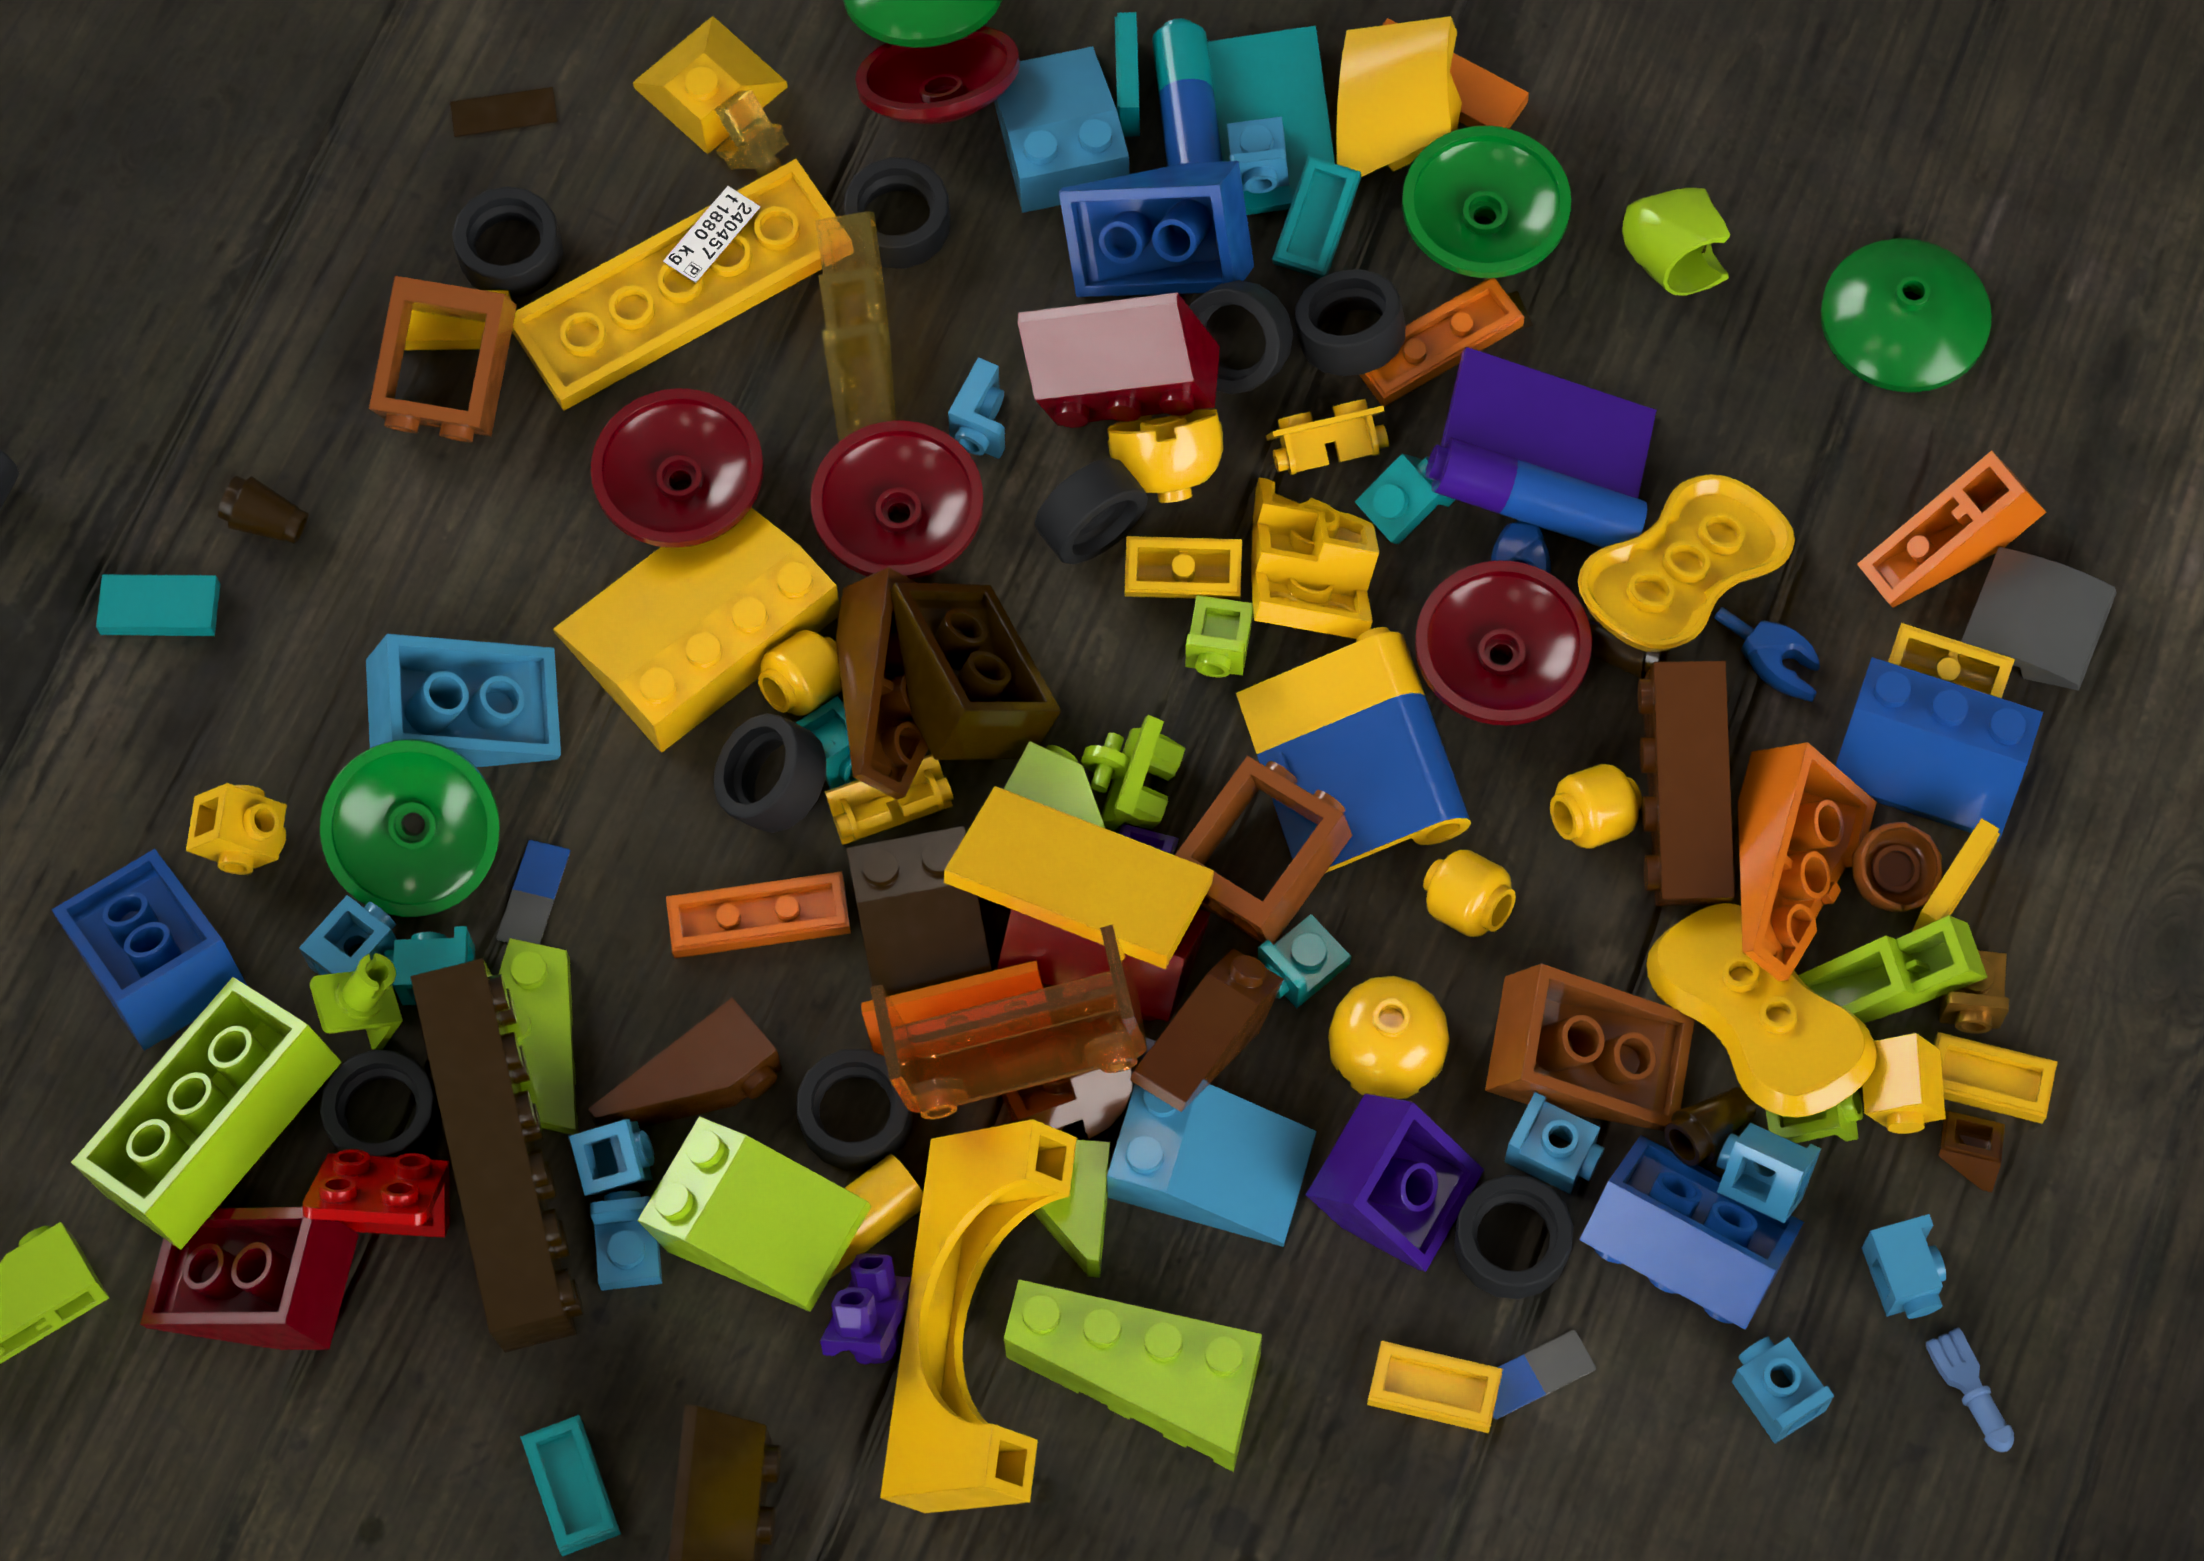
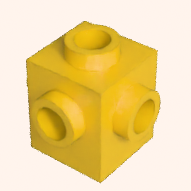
M225 783L194 797L186 851L218 862L217 867L224 872L238 875L250 874L255 868L279 860V854L286 841L284 821L287 805L265 797V792L262 789L250 785Z

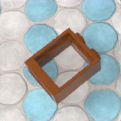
M395 276L369 409L385 419V427L397 431L418 433L419 425L440 428L439 436L455 441L473 442L474 434L492 437L517 305L503 293ZM412 310L485 322L468 411L395 399Z
M1247 755L1175 856L1206 867L1204 864L1258 790L1263 791L1317 824L1318 826L1263 901L1214 872L1212 885L1201 903L1203 907L1259 942L1264 943L1266 940H1269L1274 945L1350 840L1352 833L1344 815L1346 810L1334 797L1322 790H1316L1312 795L1297 786L1296 783L1298 781L1296 777L1280 764L1268 761L1264 766Z

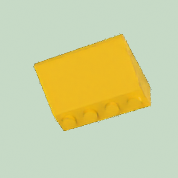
M751 507L739 523L713 540L689 547H660L554 627L553 630L557 637L662 753L756 681L761 674V660L768 650L795 632L810 630L818 633L839 617L840 603L836 584L805 550Z

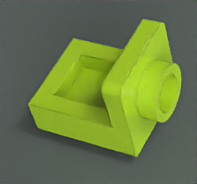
M1196 595L1190 634L1187 635L1185 646L1186 667L1195 668L1199 673L1209 677L1221 678L1229 674L1243 676L1253 619V603Z

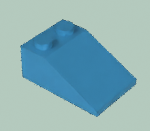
M1093 46L1020 61V69L1016 78L1007 90L994 101L1022 213L1061 205L1059 191L1064 187L1128 175L1129 154L1120 120Z
M386 634L366 659L370 748L393 740H426L444 745L456 751L476 768L557 760L561 756L554 648Z
M1135 1084L1107 1173L1108 1198L1284 1247L1317 1131L1211 1084L1182 1112Z

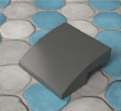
M1999 547L1961 642L2014 658L2013 666L2020 667L2023 679L2079 691L2117 592L2114 586L2077 569L2039 556Z

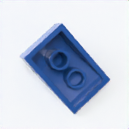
M1239 161L1183 163L1064 187L1059 191L1076 297L1156 295L1177 292L1179 294L1206 293L1219 284L1238 280L1244 281L1254 268Z
M156 849L151 850L52 909L73 945L144 1051L161 1040L171 1037L178 1030L195 1021L232 977L247 985L220 935Z

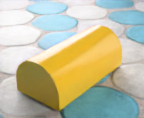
M1126 536L1125 597L1196 599V595L1240 600L1242 539Z
M1901 623L1888 662L2002 699L2015 659Z
M893 1154L887 1155L844 1188L868 1201L872 1207L831 1278L851 1264L856 1255L867 1252L921 1211L923 1192L912 1175Z

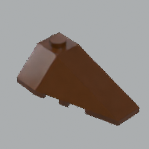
M888 567L843 588L836 645L853 777L898 800L906 796L928 750V746L911 715L890 592L895 582H917Z

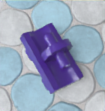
M862 1253L856 1255L850 1267L852 1279L848 1287L838 1291L831 1304L833 1316L820 1340L822 1352L825 1356H834L841 1351L850 1350L856 1361L861 1364L885 1363L893 1357L899 1346L900 1336L897 1328L907 1309L911 1277L895 1276L892 1257L889 1255Z

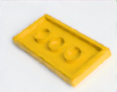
M994 786L944 870V883L1166 969L1212 885L1214 870Z

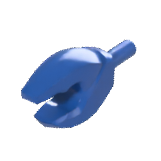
M1517 520L1516 523L1507 524L1495 542L1491 561L1525 563L1551 574L1550 555L1541 529L1538 526Z
M1721 607L1714 619L1745 640L1741 651L1759 678L1776 691L1813 702L1817 691L1807 682L1800 679L1795 671L1787 669L1782 662L1784 659L1790 658L1810 670L1818 671L1820 669V660L1813 646L1801 634L1788 626L1762 620L1754 629L1727 609Z

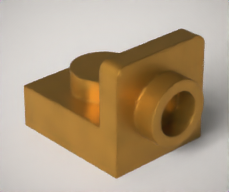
M1978 950L1988 978L1940 997V1023L1955 1024L1956 1029L1966 1033H1986L1992 1028L2000 1029L2009 1011V998L2005 997L2006 953Z

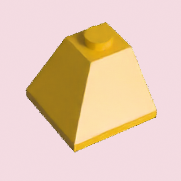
M714 16L709 18L633 81L634 89L707 155L788 87L786 80Z

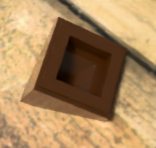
M1945 1111L1946 1119L1942 1120L1939 1157L1981 1190L1992 1192L2002 1162L2005 1124Z

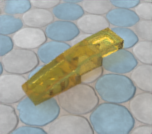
M871 211L815 220L823 275H818L827 329L822 331L839 441L852 432L868 425L896 420L884 282L874 212Z

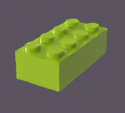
M232 977L71 1163L109 1200L181 1250L342 1062L308 1024Z

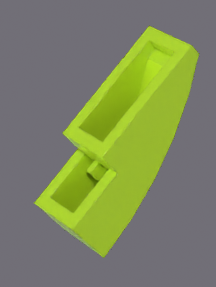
M1950 915L1897 939L1886 935L1798 975L1816 994L1847 1009L1863 1023L1918 1006L1988 978L1968 923Z

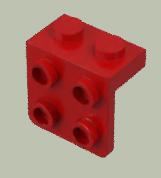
M358 1149L342 1150L335 1154L328 1153L303 1200V1216L308 1219L339 1221L355 1232L445 1238L450 1228L449 1161L431 1160L427 1155L419 1153H407L398 1157L370 1156L369 1153Z

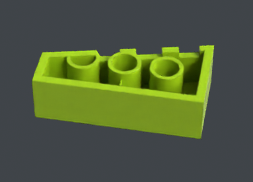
M1018 1279L1004 1335L1006 1358L1076 1393L1081 1392L1107 1405L1109 1410L1129 1420L1133 1418L1163 1433V1437L1185 1448L1189 1446L1213 1458L1215 1463L1234 1472L1260 1360L1262 1334Z

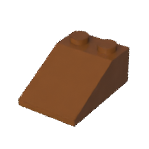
M1544 964L1535 965L1504 978L1485 1091L1527 1105L1534 1092H1537L1546 1097V1102L1573 1115L1665 1131L1666 1126L1671 1123L1672 1115L1681 1109L1695 1019L1671 1007Z

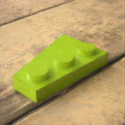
M509 938L499 974H502L506 989L509 988L517 1017V1024L507 1026L508 1032H515L519 1046L522 1045L530 1074V1081L520 1083L522 1091L528 1090L532 1104H536L542 1128L571 1135L577 1134L578 1116L575 1099L576 1075L573 1059L570 957L567 950Z

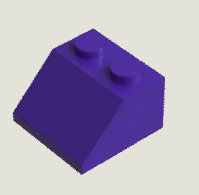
M1364 1094L1306 1196L1342 1229L1413 1268L1426 1272L1484 1169L1414 1102Z

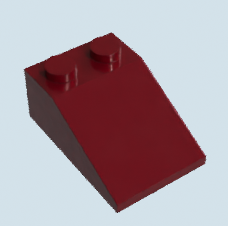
M303 1207L216 1209L181 1250L166 1239H163L140 1325L147 1329L278 1350H329L359 1234L339 1221L308 1219L303 1216Z

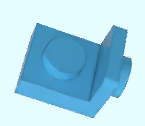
M1282 117L1227 123L1230 161H1239L1243 191L1265 193L1276 187L1290 185Z
M978 357L948 411L949 435L958 441L967 452L974 455H984L986 453L1000 458L1005 450V428L1002 424L993 421L1004 399V390H1001L999 386L998 365Z
M617 1191L607 1194L604 1197V1201L590 1203V1216L595 1227L598 1284L601 1291L662 1284L660 1245L637 1221L651 1197H641V1194L635 1191Z

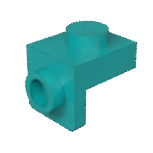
M1401 454L1355 501L1359 508L1391 543L1400 544L1438 505L1449 507L1455 501V499L1432 491L1433 480L1425 477L1429 460L1428 456L1421 460L1420 458Z

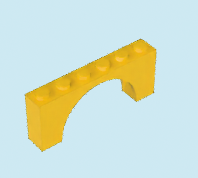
M1031 1119L931 1139L880 1494L881 1499L923 1513L1030 1502L1038 1440L995 1424H988L978 1412L970 1396L964 1374V1328L976 1285L985 1266L1000 1243L1011 1230L1031 1213L1053 1201L1069 1197L1076 1137Z

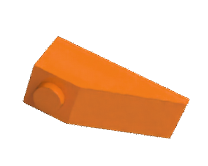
M1991 450L1857 563V565L1889 605L1894 608L1997 553L1999 547H2006L2042 517L2046 511L2016 475Z

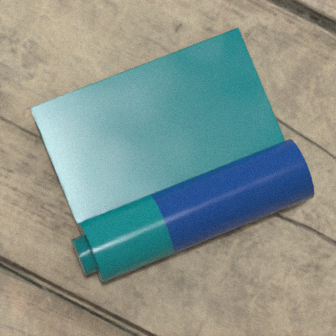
M1173 19L1166 22L1162 28L1153 34L1152 46L1167 167L1183 163L1230 161L1227 123L1282 117L1290 185L1276 187L1265 193L1243 191L1246 214L1252 215L1290 209L1308 155L1335 164L1316 25L1207 41V35L1203 27L1188 19Z

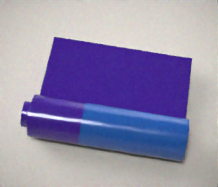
M1465 347L1462 351L1441 446L1435 445L1427 463L1425 477L1433 480L1432 491L1434 493L1604 548L1641 535L1644 528L1647 502L1638 499L1657 410Z

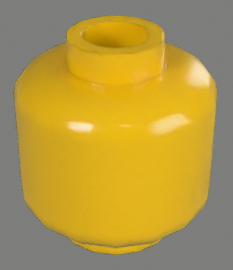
M801 630L768 650L761 660V674L758 677L760 690L768 703L779 712H788L796 716L808 715L842 691L836 641L830 637H822L820 634L810 630Z
M1599 764L1570 774L1558 783L1555 796L1552 797L1550 802V814L1560 836L1572 841L1581 848H1595L1623 838L1634 831L1638 821L1639 810L1642 806V796L1637 783L1632 778L1626 777L1620 769L1610 764Z
M1457 850L1445 860H1436L1430 866L1424 878L1423 887L1427 891L1426 903L1428 912L1439 922L1469 937H1479L1488 931L1495 932L1500 929L1509 918L1515 904V891L1511 889V878L1508 872L1502 866L1471 850Z

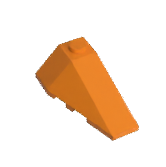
M1808 742L1752 751L1738 799L1742 950L1744 954L1778 981L1790 978L1817 932L1816 917L1824 905L1834 904L1840 894L1841 889L1837 882L1847 867H1852L1853 854L1863 837L1869 833L1877 803Z

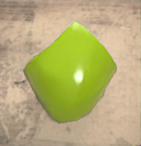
M1676 189L1640 198L1627 206L1622 226L1625 246L1635 261L1665 290L1673 295L1687 296L1707 290L1729 278V274L1714 255L1711 243H1725L1729 239L1730 233L1723 218L1714 207L1706 189Z

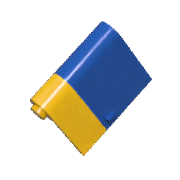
M1386 627L1370 629L1359 635L1356 642L1236 693L1259 762L1264 766L1268 761L1280 764L1296 777L1298 781L1296 783L1297 786L1312 795L1316 790H1322L1344 806L1346 810L1344 815L1352 837L1327 872L1410 838L1420 845L1438 844L1462 834L1471 825L1403 634L1391 632ZM1272 797L1292 859H1294L1318 825Z

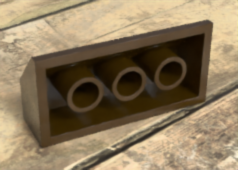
M684 1405L668 1561H760L762 1544L772 1545L775 1529V1507L766 1506L768 1482L778 1483L781 1446L771 1444L772 1439L765 1424L696 1405Z

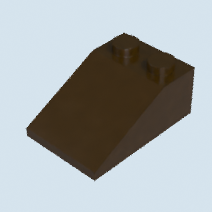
M895 582L890 592L911 715L934 759H1020L1029 741L1040 745L1060 714L1061 709L991 585Z
M964 826L846 848L875 999L992 971L978 896L944 883V870L966 835Z

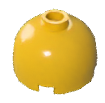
M1214 408L1194 410L1192 413L1184 416L1170 415L1152 419L1151 415L1141 416L1136 421H1120L1107 428L1111 458L1120 460L1146 493H1157L1160 503L1178 502L1191 498V487L1206 482L1217 469L1223 452L1222 425L1219 421L1217 410Z
M1397 976L1371 978L1349 991L1335 1009L1329 1029L1328 1041L1331 1061L1337 1072L1339 1069L1342 1076L1351 1082V1087L1362 1095L1371 1094L1394 1099H1406L1417 1094L1419 1088L1429 1084L1442 1071L1449 1047V1034L1445 1013L1432 993L1415 981Z

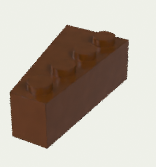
M1726 661L1654 662L1644 679H1639L1638 708L1639 714H1643L1645 737H1641L1640 766L1641 772L1647 773L1649 795L1643 796L1642 825L1644 832H1651L1652 855H1645L1644 859L1645 890L1655 891L1656 906L1729 903L1735 896Z

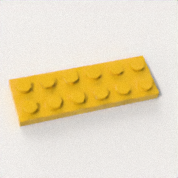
M797 159L737 190V192L759 205L760 209L696 283L664 263L663 260L710 206L516 311L512 333L563 411L854 252L852 238Z

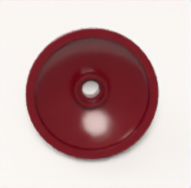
M982 26L974 33L962 39L939 46L903 47L885 43L864 59L857 70L855 81L859 98L863 104L886 118L916 124H942L965 118L999 98L1016 78L1020 69L1018 48L1012 38L997 29Z
M684 388L656 391L624 406L602 429L591 458L593 489L597 501L608 519L622 532L638 541L670 548L689 547L708 542L721 536L739 523L753 506L758 496L764 469L760 441L745 415L734 405L719 396L701 390ZM681 480L691 483L685 490L679 491L672 488L676 482Z
M893 420L860 428L839 441L827 453L816 471L811 488L810 503L814 526L820 540L830 554L844 566L867 577L890 567L910 579H915L944 568L968 547L982 519L984 496L977 466L970 454L958 441L947 433L927 424ZM902 512L909 515V518L902 523H895L890 520L891 516L896 513Z
M1488 561L1457 571L1440 583L1431 593L1418 619L1415 649L1418 665L1426 683L1444 704L1469 719L1486 724L1507 726L1539 720L1550 715L1568 702L1576 693L1586 675L1592 651V636L1589 621L1581 603L1573 592L1555 576L1525 563ZM1501 653L1507 655L1511 661L1506 665H1498L1490 657Z

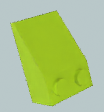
M699 1116L637 1221L667 1252L811 1312L872 1206L865 1199L755 1139Z

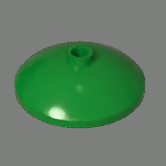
M843 0L851 20L858 28L871 37L885 43L903 47H933L957 41L980 29L994 16L1002 0Z
M1474 126L1447 133L1421 151L1412 163L1405 179L1402 211L1412 239L1434 262L1446 269L1466 276L1499 278L1528 270L1544 260L1556 248L1568 225L1571 211V191L1562 166L1542 144L1512 129L1497 126ZM1480 217H1487L1493 223L1484 225L1477 223L1475 220Z
M1896 238L1881 240L1854 251L1832 273L1827 282L1821 303L1823 333L1836 358L1860 379L1874 386L1897 392L1929 391L1950 384L1960 378L1981 356L1991 328L1992 314L1989 297L1983 283L1974 270L1951 251L1936 244L1917 239ZM1913 292L1919 295L1921 299L1910 300L1903 293Z
M401 739L371 747L352 759L340 771L324 799L320 816V839L330 870L340 885L355 899L365 905L368 902H372L389 915L418 917L449 909L467 898L479 886L490 870L497 853L500 839V818L497 803L490 786L480 771L464 756L444 745L431 741ZM408 813L421 815L425 822L424 830L419 833L408 831L404 826V816Z

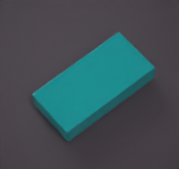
M1137 12L1117 13V17H1115L1117 113L1123 135L1140 136Z
M1308 155L1272 258L1273 264L1316 278L1328 275L1361 180V172Z
M102 574L96 628L100 635L215 636L220 582L216 575Z
M580 1415L521 1436L537 1488L562 1557L621 1535Z

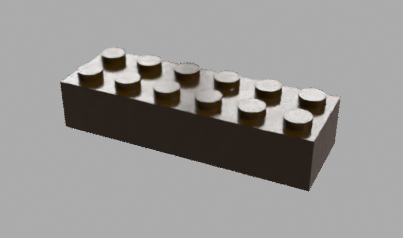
M483 958L410 976L489 1333L505 1353L577 1335L573 1317L584 1315L576 1280L572 1279L569 1268L562 1269L560 1258L570 1256V1249L562 1220H558L555 1208L549 1209L547 1199L557 1197L556 1187L549 1162H545L541 1149L535 1150L533 1142L544 1139L536 1104H532L528 1090L522 1091L520 1083L530 1081V1074L522 1045L519 1046L515 1032L509 1033L507 1028L509 1025L517 1024L509 988L506 989L502 974L492 976Z

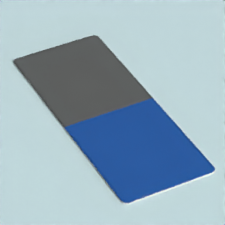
M533 840L528 841L496 937L497 940L508 943L509 938L540 944L570 854L569 849Z
M1571 1330L1498 1367L1502 1368L1503 1371L1493 1418L1499 1419L1596 1370L1594 1362L1575 1330Z

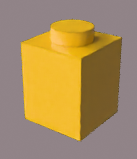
M1917 1033L1874 1041L1877 1053L1875 1069L1869 1079L1862 1085L1864 1114L1886 1127L1888 1131L1899 1134L1915 1133L1925 1128L1924 1123L1946 1119L1940 1049Z

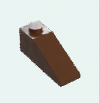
M1233 948L1202 979L1135 1068L1130 1081L1182 1112L1259 1034L1284 979L1267 969L1260 960L1244 955Z
M732 997L589 1107L588 1110L596 1128L629 1119L630 1122L638 1121L639 1128L736 1106L747 1096L749 1099H755L765 1093L776 1082L778 1077L776 1073L782 1070L777 1049Z

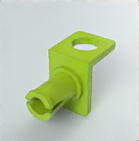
M377 953L373 955L371 960L368 954L359 961L355 971L317 975L312 978L309 985L321 1027L325 1033L331 1034L366 1029L372 1050H382L403 1021L392 987L396 977V968L392 961L386 956Z

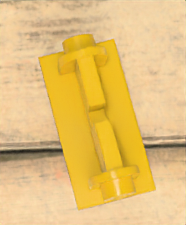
M1366 399L1333 406L1335 417L1313 422L1311 412L1278 419L1280 430L1272 431L1266 435L1267 441L1280 438L1282 448L1273 450L1277 472L1288 470L1290 475H1294L1297 472L1329 465L1325 444L1331 442L1335 443L1339 463L1365 456L1379 455V449L1388 447L1389 441L1385 426H1374L1372 416L1384 412V407L1379 406L1368 409Z
M932 754L924 756L906 796L897 800L860 780L824 791L842 845L952 807L951 800H954L949 782L943 776L939 760H935Z

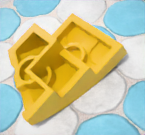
M1451 16L1346 31L1337 102V165L1361 172V177L1386 165L1392 171H1395L1410 164L1421 151L1436 139L1457 130L1462 101L1450 74L1457 30Z
M1259 477L1255 490L1251 552L1254 621L1357 639L1359 635L1371 629L1373 622L1367 591L1379 556L1374 524L1350 513L1337 511L1330 505L1312 497L1303 503L1290 500L1275 493L1274 481Z

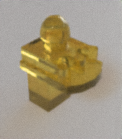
M738 91L714 109L730 135V138L716 152L720 159L726 161L730 170L757 169L756 174L761 178L783 166L780 158H776L775 154L789 144L782 133L784 130L781 124H771L752 91Z

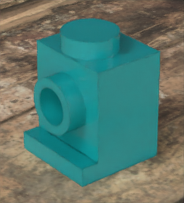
M466 926L454 927V938H447L445 935L436 932H420L412 935L411 939L394 940V949L385 950L384 956L391 960L396 968V977L392 985L402 1005H417L410 976L475 960V945Z

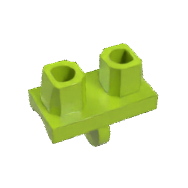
M1147 715L1141 728H1132L1129 731L1122 753L1120 750L1124 738L1116 733H1108L1104 746L1090 745L1085 748L1081 762L1084 767L1094 773L1090 787L1098 792H1107L1110 780L1113 779L1101 814L1105 827L1116 830L1124 822H1127L1134 826L1152 830L1161 822L1168 803V796L1143 786L1146 774L1149 772L1169 781L1179 769L1185 752V747L1160 734L1164 721Z

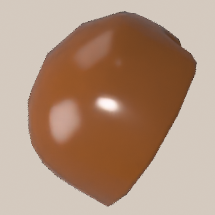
M1906 822L1884 824L1866 834L1857 847L1852 859V878L1861 897L1874 907L1888 912H1906L1925 905L1942 879V855L1931 836Z

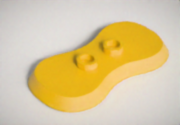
M1708 474L1696 476L1680 483L1672 491L1658 520L1647 531L1630 540L1606 546L1590 555L1579 572V593L1593 617L1615 637L1642 651H1666L1695 639L1706 626L1717 600L1731 587L1738 583L1766 575L1784 565L1794 547L1795 537L1793 528L1783 513L1771 501L1750 486L1724 475Z
M1721 903L1698 910L1665 931L1650 949L1646 967L1649 981L1656 994L1669 1006L1705 1025L1717 1036L1729 1054L1737 1080L1742 1089L1752 1101L1767 1111L1785 1117L1796 1118L1823 1112L1855 1093L1869 1079L1875 1069L1877 1058L1875 1042L1866 1025L1857 1016L1816 994L1799 978L1795 971H1793L1788 980L1778 981L1743 953L1740 905Z

